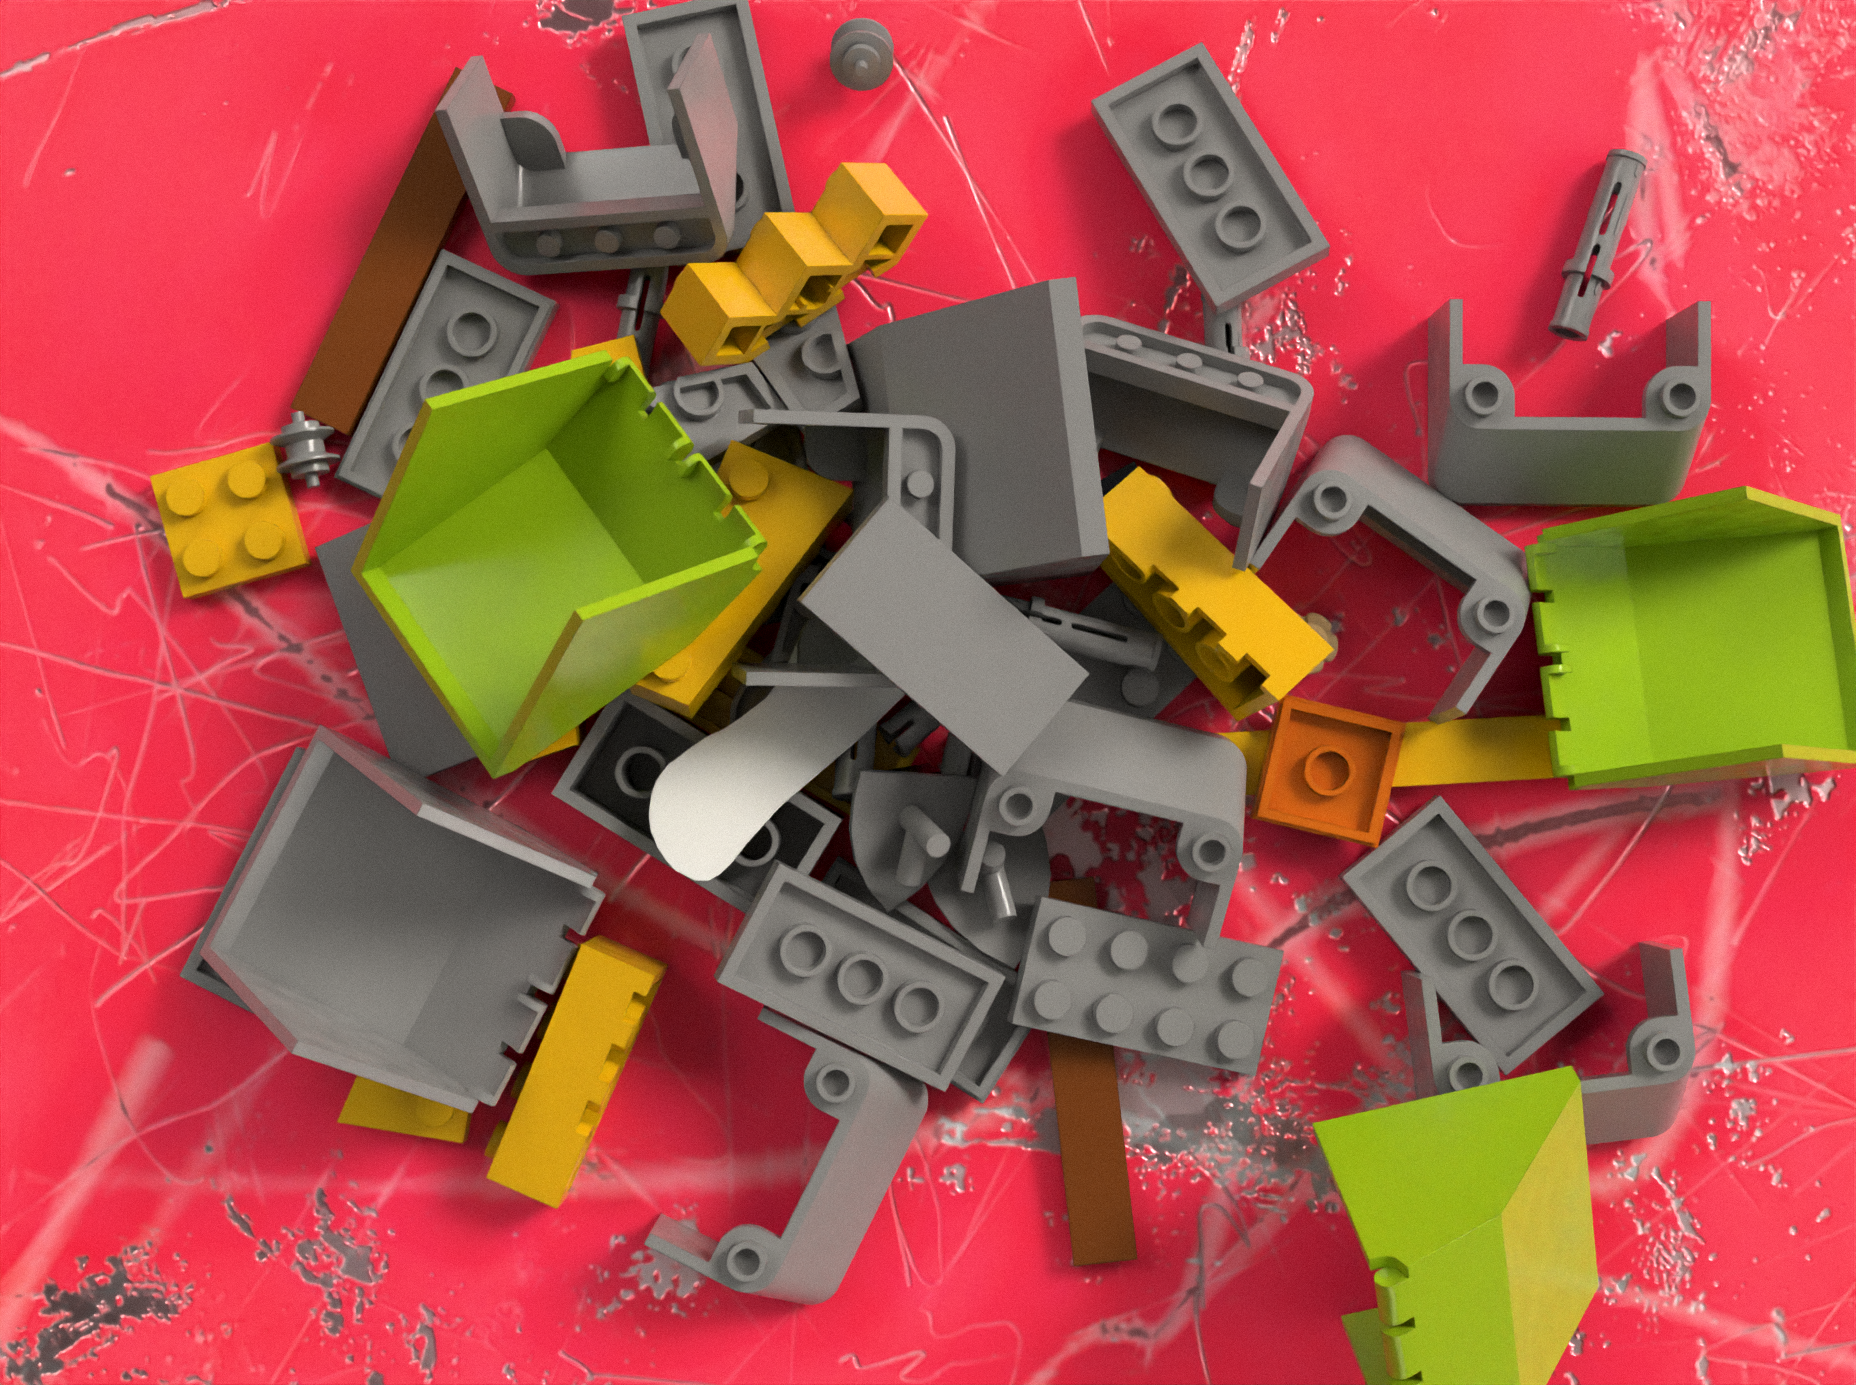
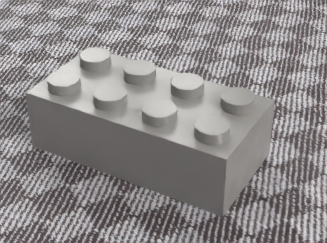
M627 689L604 707L551 794L672 868L657 848L650 830L649 807L651 793L657 778L666 766L710 734L673 711L633 695L630 689ZM799 790L771 816L746 844L735 860L720 875L709 881H694L689 877L687 878L746 914L775 859L810 875L845 817Z

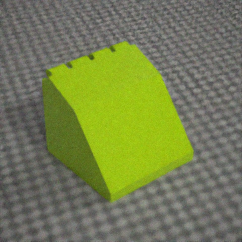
M606 350L425 399L350 570L493 779L521 767L690 645L763 570L757 563V559L767 547V541L740 505H734L726 518L722 516L720 512L730 503L733 498L732 494L701 453H695L685 459L693 450L694 443L663 402H657L655 408L648 416L645 410L656 398V392L630 357L627 356L619 358L611 365L613 359Z
M1741 486L1542 529L1543 534L1537 536L1538 543L1524 547L1530 592L1544 593L1545 603L1535 602L1531 604L1538 656H1552L1553 665L1540 667L1546 720H1560L1562 730L1548 732L1553 778H1568L1569 790L1654 787L1856 768V619L1842 522L1839 514L1756 488Z
M1566 1066L1312 1123L1314 1136L1370 1271L1380 1269L1374 1275L1378 1307L1341 1316L1343 1328L1365 1385H1547L1599 1287L1581 1081L1573 1067Z

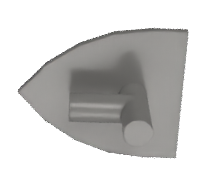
M858 768L849 820V835L853 859L865 886L887 912L919 891L946 861L960 839L970 812L978 780L975 776Z
M1041 826L1035 832L1024 836H1010L990 831L974 894L961 891L955 867L964 832L962 831L960 839L946 861L927 881L935 904L956 932L981 953L1015 970L1021 960L1036 894L1046 897L1049 895L1051 871L1043 827Z

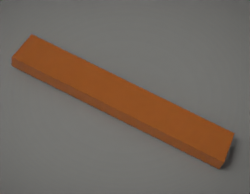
M455 67L437 106L439 105L447 91L450 89V87L452 86V84L454 83L462 69ZM494 85L503 111L511 112L516 102L513 93ZM435 110L290 408L296 411H303L304 415L333 427L335 430L350 437H353L441 249L445 248L469 198Z
M1094 876L1050 881L1048 897L1098 908ZM1047 1031L1073 1265L1083 1266L1137 1260L1113 1045Z

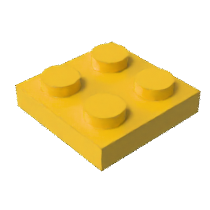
M268 442L150 476L183 598L192 600L312 565L287 473H278L276 467L283 463L278 446L271 445Z

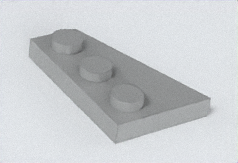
M836 305L802 328L798 326L794 319L765 338L769 343L770 349L751 361L787 410L859 413L864 410ZM798 426L804 435V426Z
M753 362L680 376L677 377L675 383L652 387L656 392V398L647 407L645 412L649 416L657 402H663L694 443L693 450L685 459L695 453H701L712 467L723 460L731 439L747 446L781 426L738 424L739 410H787V408Z

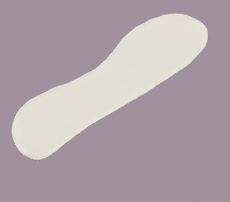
M797 643L788 663H797ZM775 686L762 702L726 728L705 737L670 762L657 778L651 793L649 807L650 830L657 848L675 871L694 881H709L720 875L785 802L856 743L905 694L899 688Z

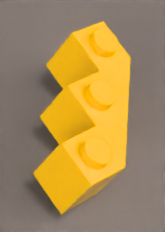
M841 162L837 170L828 178L825 190L811 212H764L762 218L752 228L750 238L736 262L687 263L684 270L676 278L674 287L661 308L660 314L700 366L749 363L770 349L769 343L765 338L794 319L798 326L802 328L844 300L845 296L841 288L867 270L874 278H877L897 265L928 217V214L886 163Z

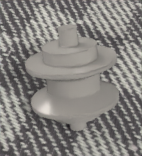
M869 18L851 19L839 26L832 37L830 67L835 78L845 87L857 91L872 90L882 85L890 76L893 68L894 43L889 31L881 23Z
M303 411L291 413L293 423L281 427L282 434L270 439L271 445L285 448L287 460L277 466L276 470L278 473H291L292 479H305L308 489L319 487L318 476L329 473V466L341 460L340 455L326 452L324 440L335 432L334 428L320 426L317 420L305 421Z

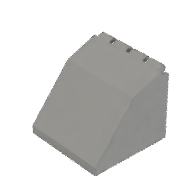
M1076 277L1046 280L880 325L847 344L864 410L859 413L930 416L944 423L952 433L956 448L952 552L990 586L998 587L1090 576L1106 559L1110 551ZM853 481V482H851V484H852V489H854V481Z
M320 724L199 954L291 1054L473 1114L479 1101L490 1106H496L517 1066L516 1062L504 1055L508 1045L518 1053L524 1052L548 1006L545 1002L535 997V993L538 989L549 994L555 993L578 949L576 944L565 938L568 930L571 928L578 934L585 936L606 894L593 886L598 875L597 872L522 827L342 733Z

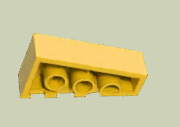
M732 439L717 471V475L730 491L733 498L720 513L726 518L734 505L742 507L768 543L757 559V563L763 570L690 645L629 688L631 694L691 719L730 670L732 662H736L743 653V648L760 626L767 622L792 584L802 572H805L820 552L822 545L835 528L841 525L853 508L854 489Z
M1138 466L1103 497L1110 554L1099 566L1159 633L1163 634V638L1237 722L1280 701L1334 650L1250 569L1246 568L1244 572L1232 568L1234 554L1174 499L1170 489L1158 477L1147 474Z
M600 934L582 944H577L578 949L563 976V979L567 981L558 1003H551L537 1032L536 1037L541 1039L542 1042L533 1063L525 1062L511 1091L510 1097L517 1099L508 1123L503 1120L499 1121L484 1156L493 1159L486 1176L487 1179L555 1209L559 1208L569 1194L669 966L664 962Z

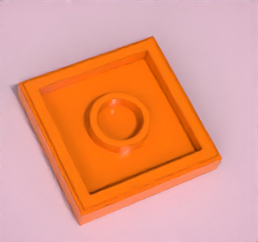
M1285 695L1280 701L1276 702L1250 818L1378 848L1407 723Z

